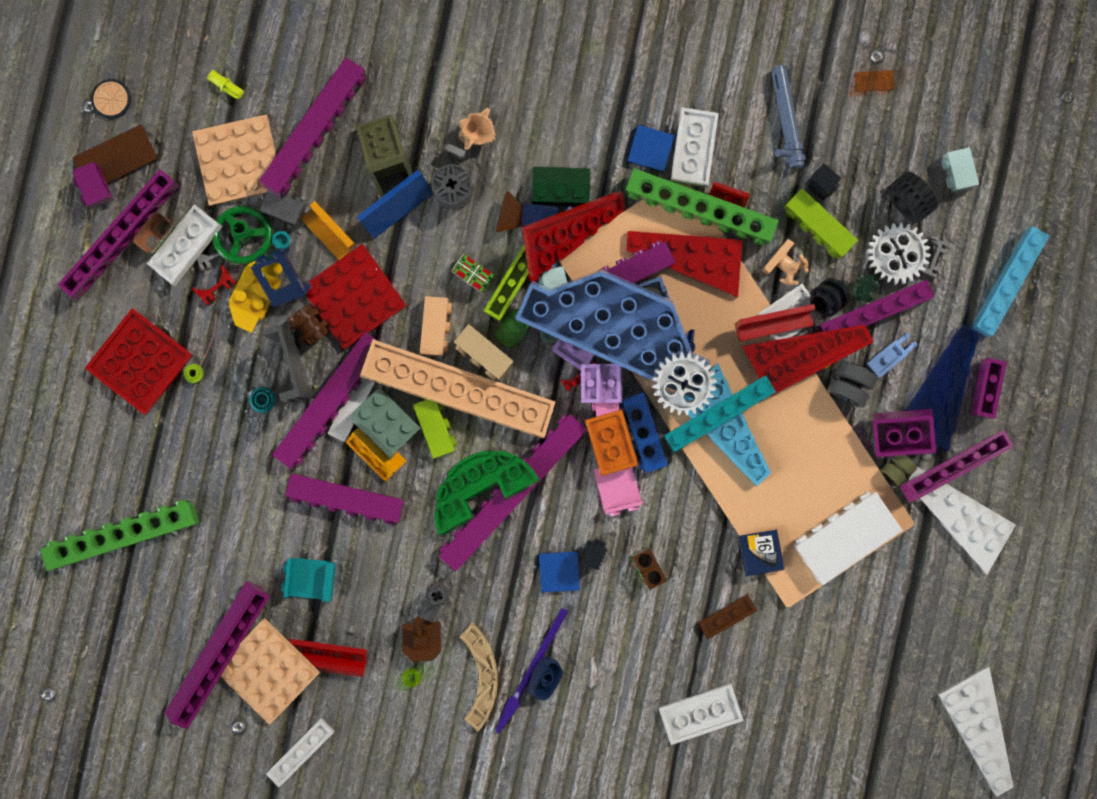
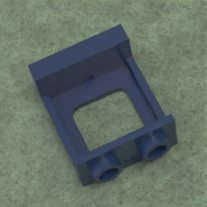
M281 248L276 249L268 256L263 254L255 259L256 262L251 267L273 307L305 296L311 289L309 281H301L287 257L290 248L284 250ZM278 262L287 275L290 284L275 290L270 286L261 268Z

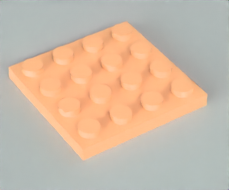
M267 115L192 131L209 206L267 194L268 190L261 186L259 180L277 156Z
M264 618L239 644V648L220 677L270 725L320 672Z

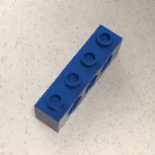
M644 392L622 399V404H619V407L623 411V415L627 417L628 422H626L628 432L632 433L634 438L631 441L634 452L638 451L640 457L637 459L640 470L644 469V472L647 473L668 466ZM635 409L639 410L642 414L641 419L638 421L631 417V413ZM639 428L647 430L648 435L646 438L641 439L638 437L637 431ZM646 446H651L654 450L651 457H646L643 453Z

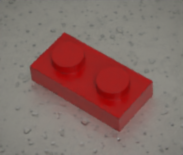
M715 181L709 192L710 196L744 208L750 196L749 193Z

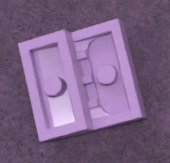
M581 364V403H622V367L617 364Z

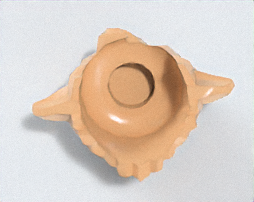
M486 108L481 113H470L467 118L459 121V139L464 143L465 150L470 149L472 145L492 143L495 140L494 125L491 119L488 118L489 108Z

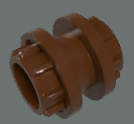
M310 305L304 306L288 317L287 320L290 324L288 327L290 331L296 328L301 335L297 340L299 343L303 342L305 346L315 343L328 332L325 327L326 321L319 322L315 317L318 310L316 308L312 309Z

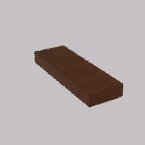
M745 594L697 623L708 640L757 612V609L749 595Z

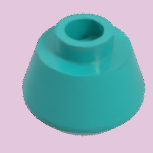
M258 387L250 394L249 402L255 411L266 413L275 406L276 397L271 389Z

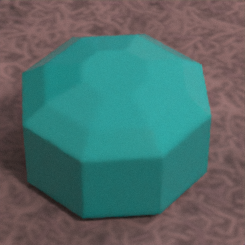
M277 231L272 236V244L276 249L281 248L284 250L290 246V236L285 231Z

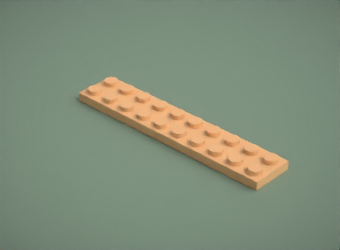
M374 339L360 374L362 378L542 439L545 437L555 405V401Z

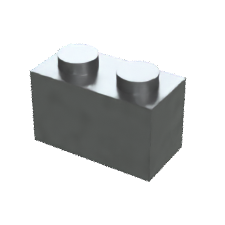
M267 191L260 211L263 214L299 227L307 206L303 203V199L292 196V198H289L284 194L279 198L270 191Z

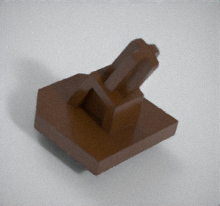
M417 616L416 619H413V623L402 624V653L412 662L433 661L441 653V622L425 623L423 618Z

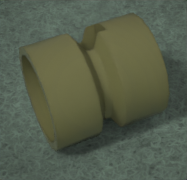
M907 455L894 456L892 459L893 463H887L880 470L884 477L897 488L906 481L905 475L910 476L918 469L916 464Z

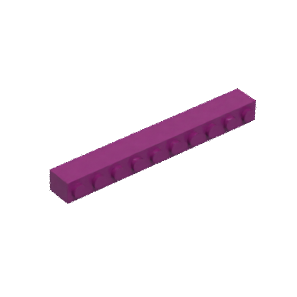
M571 414L568 417L564 415L557 422L560 426L555 431L551 429L545 435L546 441L542 445L538 443L531 450L533 455L529 459L526 457L523 459L533 468L540 480L587 431ZM538 483L508 500L504 497L498 486L492 492L494 497L490 501L486 499L479 506L481 511L477 515L473 513L474 519L468 521V525L463 530L459 528L453 534L455 539L450 544L446 542L440 548L442 553L439 557L456 572Z

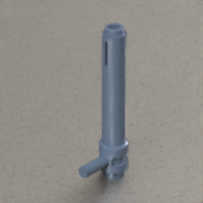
M784 65L773 67L772 77L785 146L784 149H777L775 155L777 157H786L789 168L796 169L805 166L804 161H806V158L802 153L804 148L803 143L800 142L787 69L784 68Z

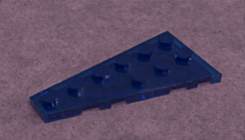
M964 324L960 325L905 410L932 409L935 444L947 452L950 450L956 418L959 415L967 376H969L971 360L974 357L979 337L978 333Z

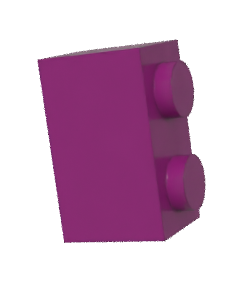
M91 162L72 171L74 175L72 178L73 182L82 193L80 198L85 206L87 205L95 209L114 200L98 164Z

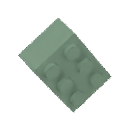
M380 387L350 417V420L390 459L417 435L420 427Z

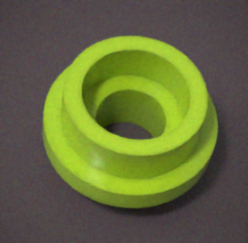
M190 364L184 370V377L188 382L197 383L203 378V369L197 364ZM192 370L196 371V375L194 377L190 375V372Z

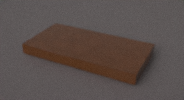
M141 124L72 157L77 168L91 162L98 164L107 184L159 160Z

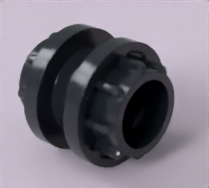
M835 278L825 279L810 293V305L814 304L815 313L826 317L834 316L849 302L847 286L844 282Z

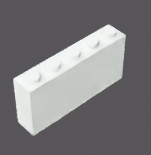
M864 492L859 496L860 500L856 503H853V501L843 507L844 511L839 514L837 512L827 518L828 522L823 525L821 523L811 529L812 533L807 536L804 534L795 540L797 543L793 547L819 584H826L903 531L877 492Z

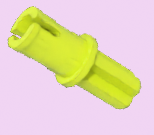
M215 70L209 73L208 81L218 86L220 91H225L237 100L242 98L244 91L233 84L231 79H226Z

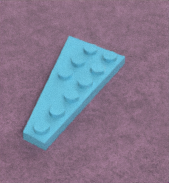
M719 363L710 370L715 371L711 378L717 380L716 383L711 384L716 387L715 391H710L714 398L708 397L707 399L710 404L703 403V410L697 407L696 414L689 410L688 416L691 419L732 395ZM684 395V398H685L686 400H692V399H693V398H691V397H688V396ZM742 413L706 433L755 486H758L771 473Z

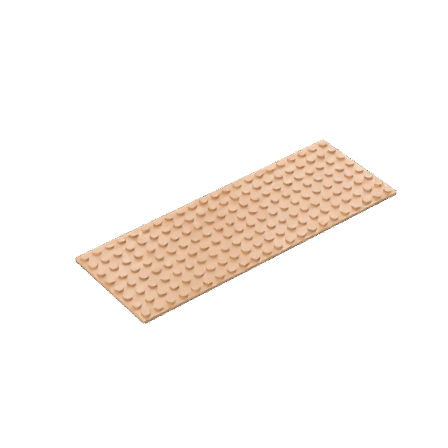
M677 183L679 185L693 189L691 185ZM666 191L659 193L660 198L663 200L670 198L669 193ZM685 198L678 199L680 206L688 204ZM641 200L619 214L609 224L606 223L601 226L595 235L587 237L581 246L563 260L559 259L558 261L564 266V270L570 279L574 280L598 271L605 266H609V268L616 266L615 262L624 257L627 260L634 257L632 253L626 251L628 231L727 238L722 231L718 230V226L712 224L711 226L703 225L698 219L693 218V220L682 217V214L679 212L669 213L662 206L657 205L653 207L646 204L645 200ZM696 205V210L698 212H705L706 209L704 205ZM742 261L738 298L669 268L634 283L638 284L662 276L664 285L667 288V294L670 300L674 302L692 352L710 360L711 368L708 371L719 363L732 394L759 379L742 346L772 341L770 336L739 342L734 323L740 319L756 316L770 306ZM632 372L670 431L691 419L688 415L686 416L683 410L678 415L677 409L670 413V406L664 409L663 405L665 402L658 403L660 395L654 396V392L658 389L652 388V384L657 382ZM816 373L765 398L742 412L771 472L758 486H755L706 434L682 448L739 536L777 529L784 571L766 573L765 576L786 607H791L823 586L817 582L793 547L797 543L795 540L804 534L807 536L812 533L811 529L820 523L823 525L828 522L827 518L836 512L839 514L844 511L843 507L852 501L856 503L860 500L859 496L864 492H877L903 530L880 547L914 525V521ZM666 387V390H667L668 392H674V391H675V390H673V389H671V388Z

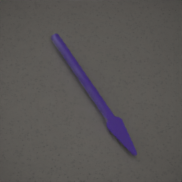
M561 608L513 697L507 700L496 733L501 732L519 708L520 698L531 680L532 672L539 660L544 657L568 613L566 609Z

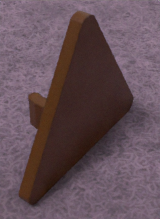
M509 191L505 193L495 229L496 232L522 227V205Z

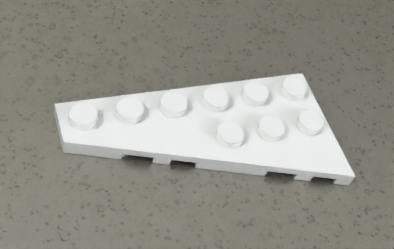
M918 467L912 475L908 476L905 482L925 471ZM948 484L919 498L958 544L965 549L972 560L979 565L981 570L988 574L1016 524Z
M985 666L937 694L994 795L999 796L1013 788V782L990 667Z

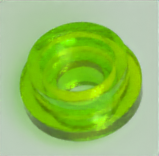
M408 668L402 674V682L407 687H416L421 681V674L415 668ZM413 674L415 680H409L408 675Z

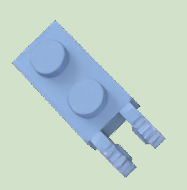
M908 332L894 340L865 364L878 379L908 355L907 353L918 345L914 341L905 349L902 348L900 344L909 338L910 334Z

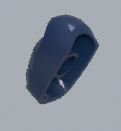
M545 656L539 660L532 672L528 692L535 698L543 701L549 699L560 683L564 672L557 660Z

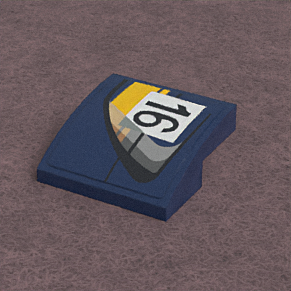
M777 529L740 535L738 537L746 577L784 571Z

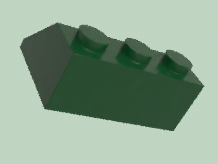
M533 167V205L580 206L590 202V168Z

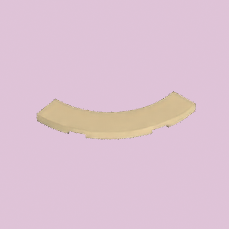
M472 622L459 636L471 651L478 671L477 695L473 706L464 717V720L479 732L488 719L495 702L498 673L491 646L480 629Z

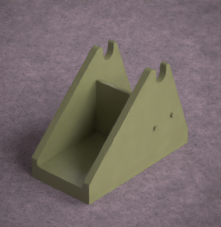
M392 114L356 126L365 162L380 198L384 196L379 179L405 170L408 176L413 174Z

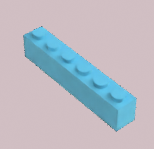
M1034 226L1024 231L970 329L986 338L995 334L1048 240V234Z

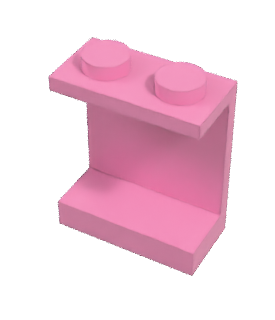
M633 467L604 476L600 475L599 468L593 469L605 514L609 513L610 516L621 514L620 510L628 508V512L640 509L639 505H643V502L640 498Z

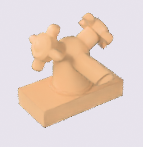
M789 239L784 242L761 271L768 275L777 266L786 273V279L780 278V282L787 286H793L799 283V281L793 280L797 271L804 268L805 273H807L809 265L807 259L802 254L799 255L800 261L798 262L793 261L787 255L789 249L794 245Z

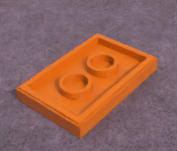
M622 410L585 420L601 476L638 466Z

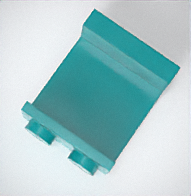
M288 558L283 566V573H286L285 581H282L281 592H284L283 597L293 596L322 599L325 602L332 601L336 562Z

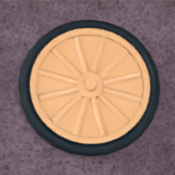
M103 80L92 91V107L101 117L107 119L118 118L125 114L130 107V91L119 80Z

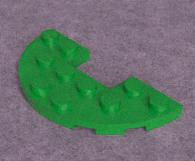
M482 451L462 459L447 473L448 476L443 484H440L435 500L437 502L434 519L439 536H443L474 519L467 501L491 487L499 484L504 497L508 500L541 480L529 464L508 452Z

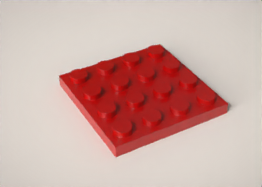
M363 243L309 281L311 289L306 294L344 350L359 341L365 332L369 334L407 307Z
M131 308L86 365L85 369L142 414L147 415L194 355L137 310Z

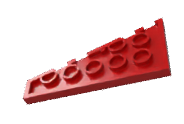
M614 192L522 227L530 280L536 281L539 279L538 276L541 273L549 271L555 262L559 259L563 260L581 246L587 237L595 235L601 226L605 223L609 224L619 214L624 212L623 192Z
M637 231L627 232L626 251L633 254L644 249L645 252L651 249L650 245L660 240L662 243L666 242L676 263L668 267L669 269L738 298L742 240Z

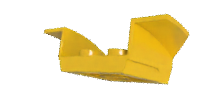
M256 261L245 266L229 299V307L235 325L250 333H253L258 320L262 321L271 306L270 300L251 269ZM275 262L262 267L261 270L272 289H279L281 285L279 277L283 270L281 265Z

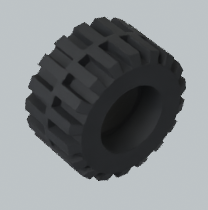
M906 171L887 187L888 195L894 206L903 216L914 223H920L938 208V202L932 189L922 178L912 172Z

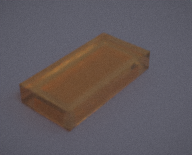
M893 70L854 73L855 93L895 89Z

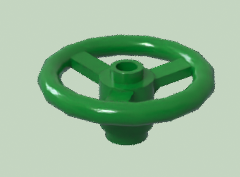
M236 206L227 209L218 216L216 222L222 226L224 221H227L231 226L230 233L234 239L231 250L228 253L221 245L219 239L220 230L213 236L214 248L223 259L234 264H248L254 262L257 257L267 253L272 244L273 230L269 219L261 211L251 206ZM243 213L255 216L263 224L264 228L250 229L245 221H236L233 215ZM265 236V241L261 248L254 254L245 257L238 256L242 244L248 243L252 237Z

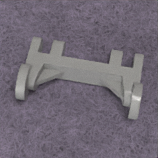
M929 235L928 239L931 240L934 251L929 264L924 266L926 270L918 272L922 275L937 278V275L932 273V271L939 272L940 268L935 266L939 253L946 255L947 250L943 249L942 246L948 248L949 244L941 241L938 237Z
M226 237L227 242H225L223 248L229 253L232 242L229 237ZM216 253L210 256L200 254L196 259L202 271L205 270L204 262L208 269L212 268L210 260L220 257V254Z

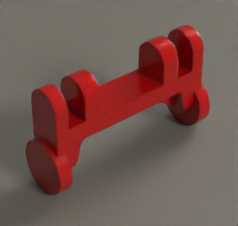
M223 265L220 266L222 269L220 281L215 286L207 290L193 288V291L208 306L210 302L206 298L209 296L214 302L216 298L212 293L219 287L224 285L229 290L231 286L227 282L228 280L232 284H236V281Z
M581 373L569 380H560L568 392L571 391V388H576L581 383Z

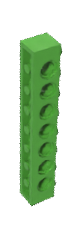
M633 168L625 190V194H628L627 197L630 199L645 200L646 204L653 207L657 205L662 206L669 213L679 212L686 219L693 220L695 218L700 220V223L703 225L711 226L712 224L718 226L720 231L729 233V231L735 232L737 237L742 239L749 237L754 239L756 244L763 246L771 243L779 221ZM643 185H649L652 191L650 193H644L641 187ZM666 191L669 193L670 198L663 200L660 198L659 193ZM685 198L688 204L680 206L678 199ZM696 205H704L706 209L705 212H698L696 210ZM714 211H721L724 216L723 219L715 218ZM733 217L741 219L742 223L740 226L733 224ZM752 223L757 224L759 232H753L750 225Z
M186 499L175 502V506L171 508L165 505L156 508L157 512L152 514L146 511L138 514L139 518L133 520L131 517L119 520L120 524L114 526L113 523L102 525V529L95 531L93 528L83 531V535L76 537V534L64 537L65 541L60 543L57 540L45 543L46 547L41 548L40 551L46 571L199 524L193 502H187ZM173 512H176L179 516L177 522L171 519ZM155 517L160 520L158 528L153 525ZM137 523L140 524L142 527L140 533H137L135 531V525ZM118 529L123 532L122 539L116 536ZM100 535H102L105 539L103 545L99 544L98 537ZM81 541H84L86 544L84 551L80 549ZM63 547L68 551L66 557L61 553Z

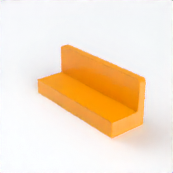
M314 201L310 205L312 209L301 220L340 260L356 244Z
M359 428L346 440V443L385 482L406 463V460L399 453L390 459Z

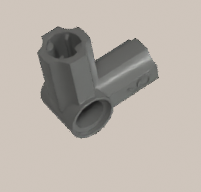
M435 581L418 615L432 623L452 590Z

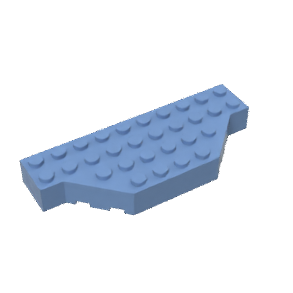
M603 269L551 289L532 281L515 318L650 380L653 379V376H659L655 369H662L659 363L666 364V356L671 360L673 359L672 353L680 357L681 351L684 356H687L689 351H691V357L694 358L696 355L691 350L672 300ZM699 355V359H698V360L700 361L701 359H703V358H705V357H702V356ZM705 358L704 365L711 364L710 360ZM677 366L674 372L681 375L685 372V369L682 366ZM696 374L692 377V380L695 383H700L703 377L700 374ZM671 375L668 376V378L679 381ZM685 379L684 382H681V387L688 385V380ZM668 384L666 386L673 390L677 389V387L674 384ZM690 386V387L694 388L696 391L699 390V388ZM687 392L684 394L691 398L695 397V395L692 392Z

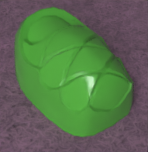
M520 308L514 309L507 314L496 330V340L506 348L516 346L531 328V326L515 319Z

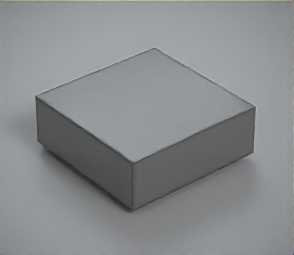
M448 144L446 147L447 155L461 161L465 160L467 156L465 150Z

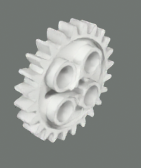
M902 222L897 228L894 223H892L891 229L885 225L884 232L879 229L877 231L878 236H872L874 242H869L868 244L872 249L867 250V254L872 255L867 258V261H873L869 268H876L874 275L880 273V280L886 277L887 283L892 279L895 285H897L899 280H901L903 285L906 283V279L912 282L913 275L919 278L920 274L918 271L924 272L926 270L922 265L927 266L929 262L925 259L931 256V254L925 253L930 249V246H924L928 239H921L924 233L922 232L917 235V227L910 230V224H908L906 228H903ZM898 238H906L908 244L901 245L898 242ZM890 239L894 240L895 247L893 243L890 241ZM881 246H888L890 253H883ZM896 250H897V252H902V253H903V254L901 255V258H900L899 255H897V256L894 255L895 252H896ZM913 254L916 257V262H909L907 255ZM902 261L907 266V269L903 268ZM889 263H897L899 269L896 271L891 270Z
M681 351L680 357L672 353L673 359L670 360L666 356V364L659 363L662 369H655L659 376H653L652 379L658 382L652 384V388L658 389L654 392V396L660 395L658 403L664 401L663 408L665 409L670 406V413L677 409L678 415L681 414L682 410H685L686 416L689 414V410L696 414L697 407L703 410V403L710 404L707 399L708 397L714 398L710 391L716 390V387L711 385L717 382L715 378H711L715 371H708L711 368V364L704 365L705 358L699 361V354H696L693 358L691 357V351L688 352L687 356H684ZM677 366H682L685 372L678 375L674 372V369ZM700 374L703 380L700 383H695L692 377ZM671 375L679 381L668 378V376ZM685 379L688 380V385L681 387V382H684ZM674 384L677 389L674 392H668L666 386ZM690 386H693V387H696V388H700L701 390H700V391H696L694 388H692V387H690ZM692 392L695 397L692 400H686L684 394Z

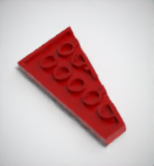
M865 324L749 344L742 347L758 377L761 378L766 375L776 391L774 394L874 341Z

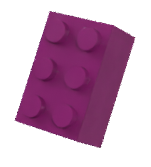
M932 409L873 414L876 457L936 453Z

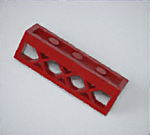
M811 304L740 319L734 323L738 341L742 342L812 327L814 325L810 312L815 310V306Z
M296 639L289 640L318 671L364 677L367 649Z

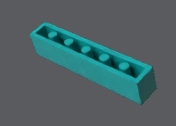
M765 375L663 436L672 452H676L774 394L776 391Z

